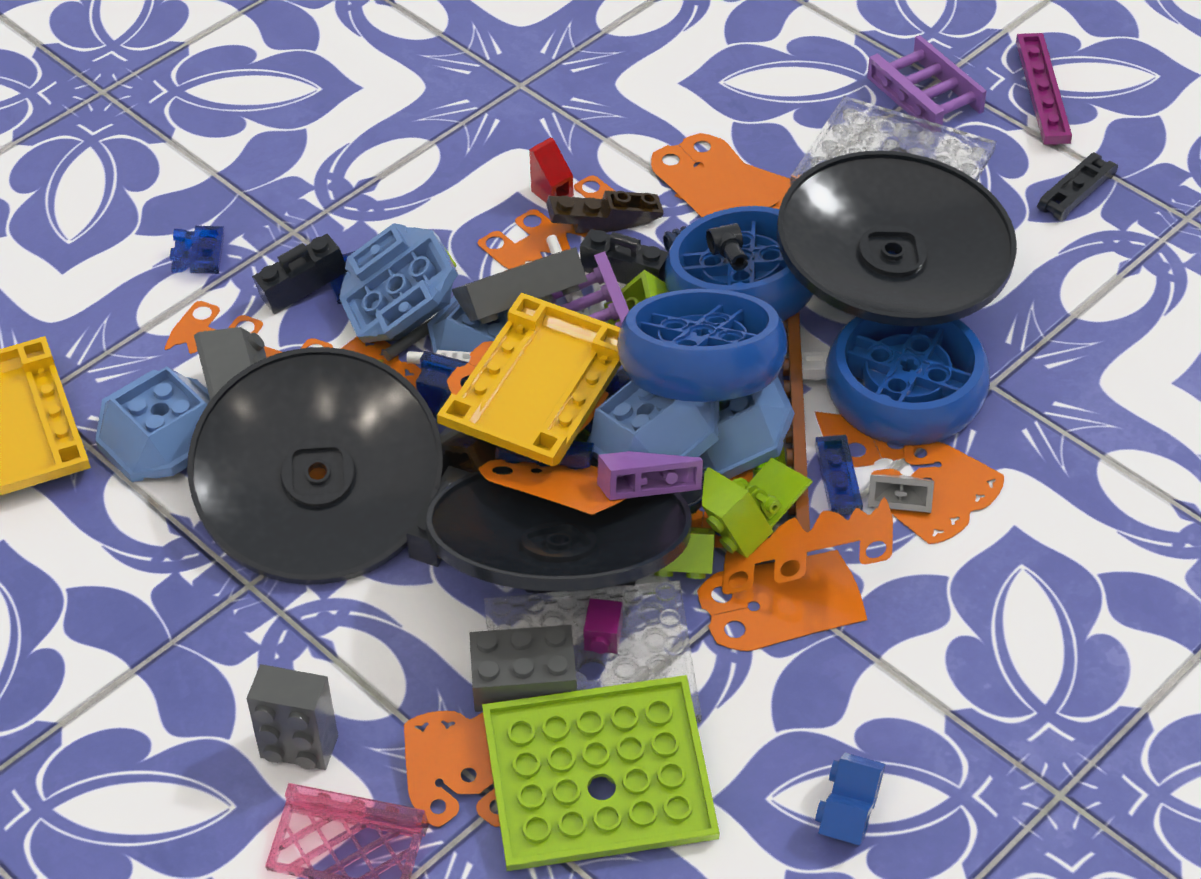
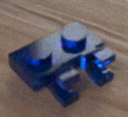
M195 225L194 231L174 229L173 241H175V247L171 248L170 260H173L171 272L180 273L190 267V273L219 274L224 241V226Z

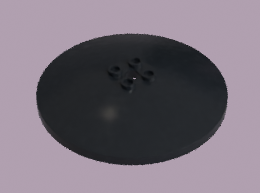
M863 151L826 160L804 172L795 180L783 197L779 208L777 221L779 250L785 263L797 280L811 293L834 308L858 318L895 326H930L969 316L988 305L1001 293L1011 276L1016 258L1017 241L1011 219L998 199L981 183L959 169L941 161L912 153ZM887 251H895L897 255L889 254Z
M330 347L294 349L272 355L248 366L230 379L214 395L200 416L191 438L187 466L188 483L193 504L207 533L228 556L239 564L260 575L287 583H335L356 578L373 571L390 561L408 546L406 533L420 510L424 509L430 498H434L438 491L435 487L440 485L441 477L443 476L441 437L435 418L422 395L406 378L390 366L375 358L345 349ZM320 467L325 469L327 474L322 479L316 480L309 476L314 468Z
M577 459L598 467V461ZM505 466L492 469L494 473L501 475L513 472L511 468ZM534 468L531 469V472L540 473L542 470ZM480 471L464 476L440 491L429 505L426 515L428 541L436 554L447 564L467 575L486 582L535 591L592 590L625 584L651 575L672 563L683 553L691 538L692 526L690 508L678 492L627 498L612 507L591 515L544 498L490 482L484 478Z

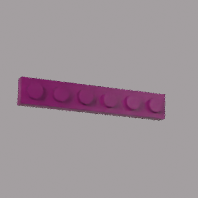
M1043 33L1017 34L1016 45L1043 145L1071 144L1072 133Z

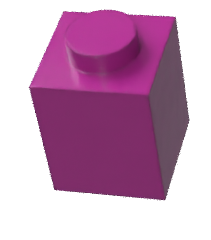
M589 598L583 629L584 650L599 654L618 653L623 625V602Z

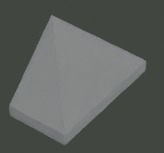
M871 475L868 507H879L880 501L885 497L890 509L931 513L934 481L905 475Z

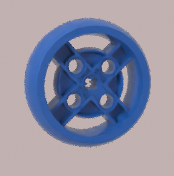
M741 206L706 215L691 223L680 232L669 249L665 263V283L668 292L686 289H720L744 293L759 298L771 305L782 321L803 309L814 295L797 280L782 257L777 241L779 209ZM737 223L743 238L742 250L748 257L747 267L740 271L733 270L727 258L722 257L720 254L712 255L706 240L707 229Z
M686 289L655 295L632 307L620 327L617 347L619 359L625 373L639 388L651 394L674 400L712 402L744 397L758 392L771 384L782 369L786 358L788 342L782 319L776 310L765 301L751 295L729 290Z
M855 317L841 329L834 339L825 366L828 392L834 406L842 417L861 433L894 445H925L945 440L960 432L977 416L983 407L990 387V366L985 349L976 334L960 319L930 326H895ZM855 377L863 379L864 386Z

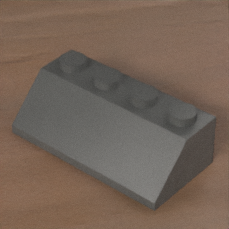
M575 247L453 288L452 292L470 321L480 319L481 324H485L499 319L497 313L505 310L509 311L521 292L548 302L553 300V293L561 290L563 296L579 291V284L587 282V278L577 248Z
M242 327L203 331L194 335L210 401L235 375L248 366L267 358L262 338L258 334L250 333Z

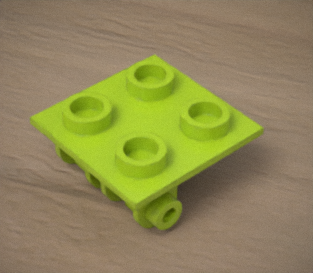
M772 457L749 483L744 478L732 480L750 492L771 528L813 482L811 479Z

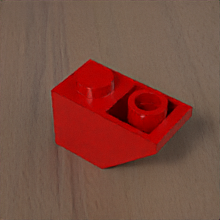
M550 137L529 149L531 192L545 203L549 195L573 197V174L555 140Z

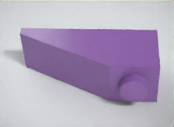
M631 451L598 455L597 484L609 500L701 490L703 460L700 457Z

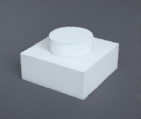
M829 352L801 353L803 380L817 381L826 379L825 366Z

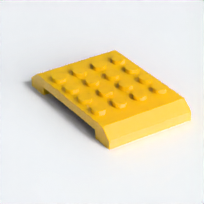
M521 292L508 311V321L458 394L451 393L438 412L437 423L547 465H558L622 365L617 347L620 327Z
M46 336L0 349V496L91 468Z

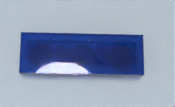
M847 436L816 437L815 448L829 511L839 513L840 515H852L856 508L863 510Z

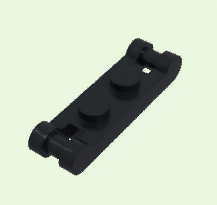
M1095 152L1091 153L1041 197L1037 208L1043 212L1049 211L1054 214V218L1064 221L1070 211L1105 180L1113 178L1117 172L1118 164L1112 161L1106 162L1102 160L1101 155Z

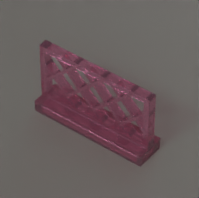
M288 783L284 795L286 798L285 807L265 865L267 871L306 879H380L379 874L397 865L402 873L400 879L411 878L422 836H426L429 825L425 810ZM293 813L307 815L312 823L293 834L289 827ZM331 821L341 822L346 831L327 841L320 828ZM366 827L375 829L380 838L361 848L354 834ZM317 831L324 844L305 854L298 840ZM286 832H288L290 837L285 839ZM400 834L411 836L410 847L396 855L388 841ZM350 837L358 851L339 861L332 847ZM293 843L302 856L290 864L277 862L280 851ZM384 844L392 858L373 868L366 854ZM328 850L336 864L324 871L314 870L310 860ZM362 857L370 871L359 878L349 877L344 867ZM404 859H406L405 864H404V867H403V865L401 864V861L404 860ZM306 863V865H307L308 868H304V867H300V866H302L303 864ZM339 870L342 873V875L334 874Z

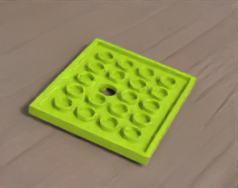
M687 675L482 704L507 871L719 839L720 832ZM606 777L609 782L615 784V793L606 800L593 798L588 791V787L593 779Z

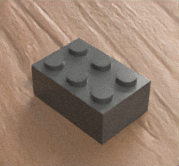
M571 624L469 632L475 712L482 711V704L577 691Z
M260 664L246 698L260 758H264L272 763L285 762L296 764L304 769L317 768L326 770L338 739L328 676Z

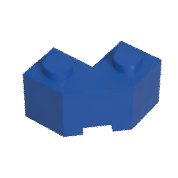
M846 752L839 761H833L829 774V781L834 782L832 793L828 796L826 802L820 801L815 821L821 823L818 834L861 845L867 833L872 808L874 809L878 798L885 763Z

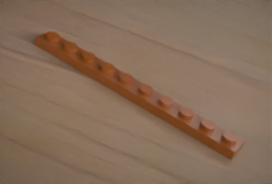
M798 312L782 321L788 342L787 358H785L782 366V375L788 376V380L783 381V389L795 412L790 428L785 436V444H791V448H786V466L792 467L793 470L807 477L800 313ZM808 488L788 510V515H794L806 532L810 531Z

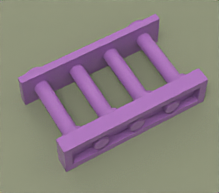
M920 35L915 37L914 52L889 63L878 53L869 57L867 78L932 135L942 131L945 114L967 104L979 114L984 112L987 91ZM916 62L925 67L907 77L898 71ZM932 76L937 77L941 81V83L924 91L915 86V84ZM949 90H952L959 96L941 105L936 104L932 100V98Z
M604 251L594 255L598 267L593 268L594 272L586 274L587 282L579 284V288L583 289L595 283H599V285L605 283V285L600 286V290L563 304L561 307L577 312L605 300L607 303L612 301V303L607 304L608 308L588 316L603 322L610 319L614 321L620 319L615 325L621 327L625 316L629 312V308ZM562 290L553 293V300L548 302L557 305L556 299L563 297Z

